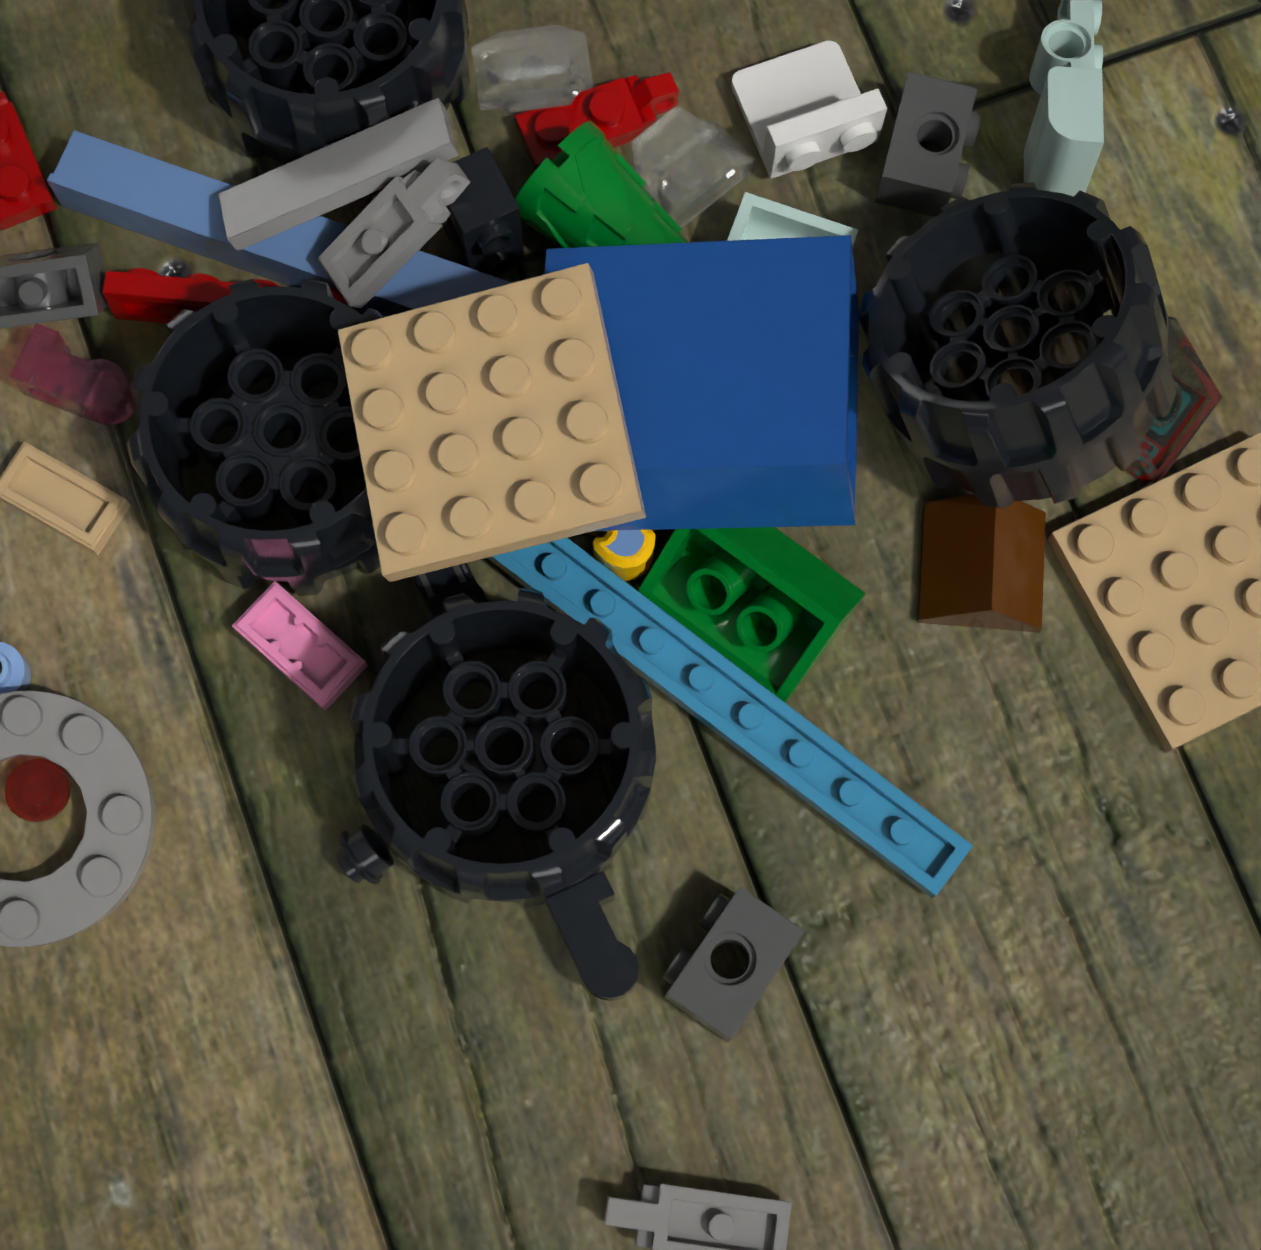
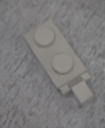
M437 157L423 173L414 170L405 178L395 176L318 257V261L350 307L362 309L442 227L441 223H444L451 214L446 206L452 204L470 183L457 163L445 161Z
M659 1183V1186L643 1184L641 1201L607 1196L603 1223L604 1225L637 1229L635 1246L651 1248V1250H786L792 1202Z

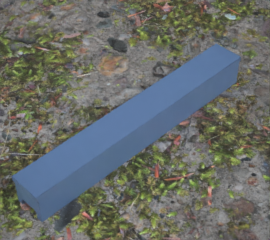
M75 130L54 173H50L47 179L62 207L290 287L301 288L303 279H312L328 283L330 287L338 290L318 261V257L348 225L318 216L237 251L227 240L219 200V193L235 186ZM418 251L362 309L351 308L364 313L368 308L377 310L384 317L511 284V282Z

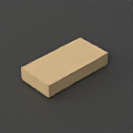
M25 441L0 476L1 501L97 556L131 507V504L124 497Z

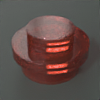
M32 759L23 762L11 772L5 785V799L10 810L19 818L33 823L46 822L58 816L66 807L71 793L70 781L64 770L57 764L45 759Z

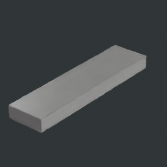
M439 97L219 193L227 240L237 251L381 190L395 176L405 178L414 170L422 172L437 157L448 161L459 156L447 110Z

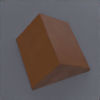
M975 494L926 502L923 506L918 623L1040 633L1042 630L1046 512L1022 501H1014L1006 509L984 506L980 504Z

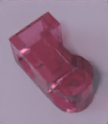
M35 324L10 374V378L24 395L84 419L108 426L120 424L135 411L136 401L129 390L131 383L119 365L111 360L95 359L87 361L70 354V348L58 331Z

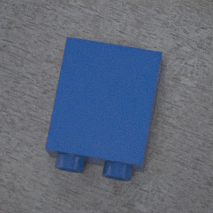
M851 235L556 248L546 250L544 275L589 263L594 273L646 518L595 531L855 525L859 299Z

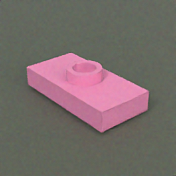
M276 581L232 625L239 635L324 711L368 667L366 661Z

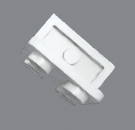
M824 41L735 72L732 77L731 87L770 179L792 171L804 170L815 163L847 152L861 150L879 140L887 112L882 95L878 88L863 94L860 93L842 50L834 41Z

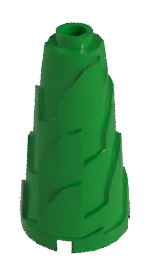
M592 121L583 123L571 132L558 145L563 151L552 161L546 157L515 198L520 208L521 222L534 228L558 248L689 243L680 234L682 228L644 189L643 186L646 182L605 138L604 132Z

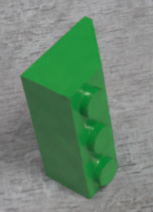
M776 527L675 529L638 590L639 593L785 703L836 638L866 594Z

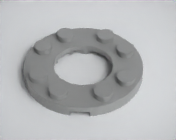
M14 691L0 694V763L11 758L26 755L45 757L65 768L82 791L87 810L84 837L72 858L51 875L28 882L5 880L0 877V946L32 947L53 944L67 940V938L83 932L97 922L103 921L123 903L136 886L150 857L155 837L156 801L151 777H148L141 758L133 746V742L121 728L101 712L79 701L49 692Z

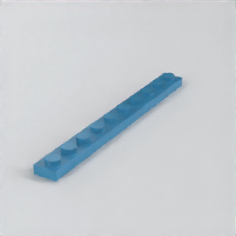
M568 538L487 558L526 589L543 592L546 604L556 612L584 625L589 618L599 619L612 630L613 645L628 667L645 678L654 687L933 899L939 893L973 847L971 843Z

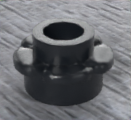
M365 824L351 834L347 831L340 833L339 841L343 848L336 852V858L343 871L356 883H360L364 879L374 885L380 883V879L383 877L382 873L394 865L393 857L383 840L372 828Z

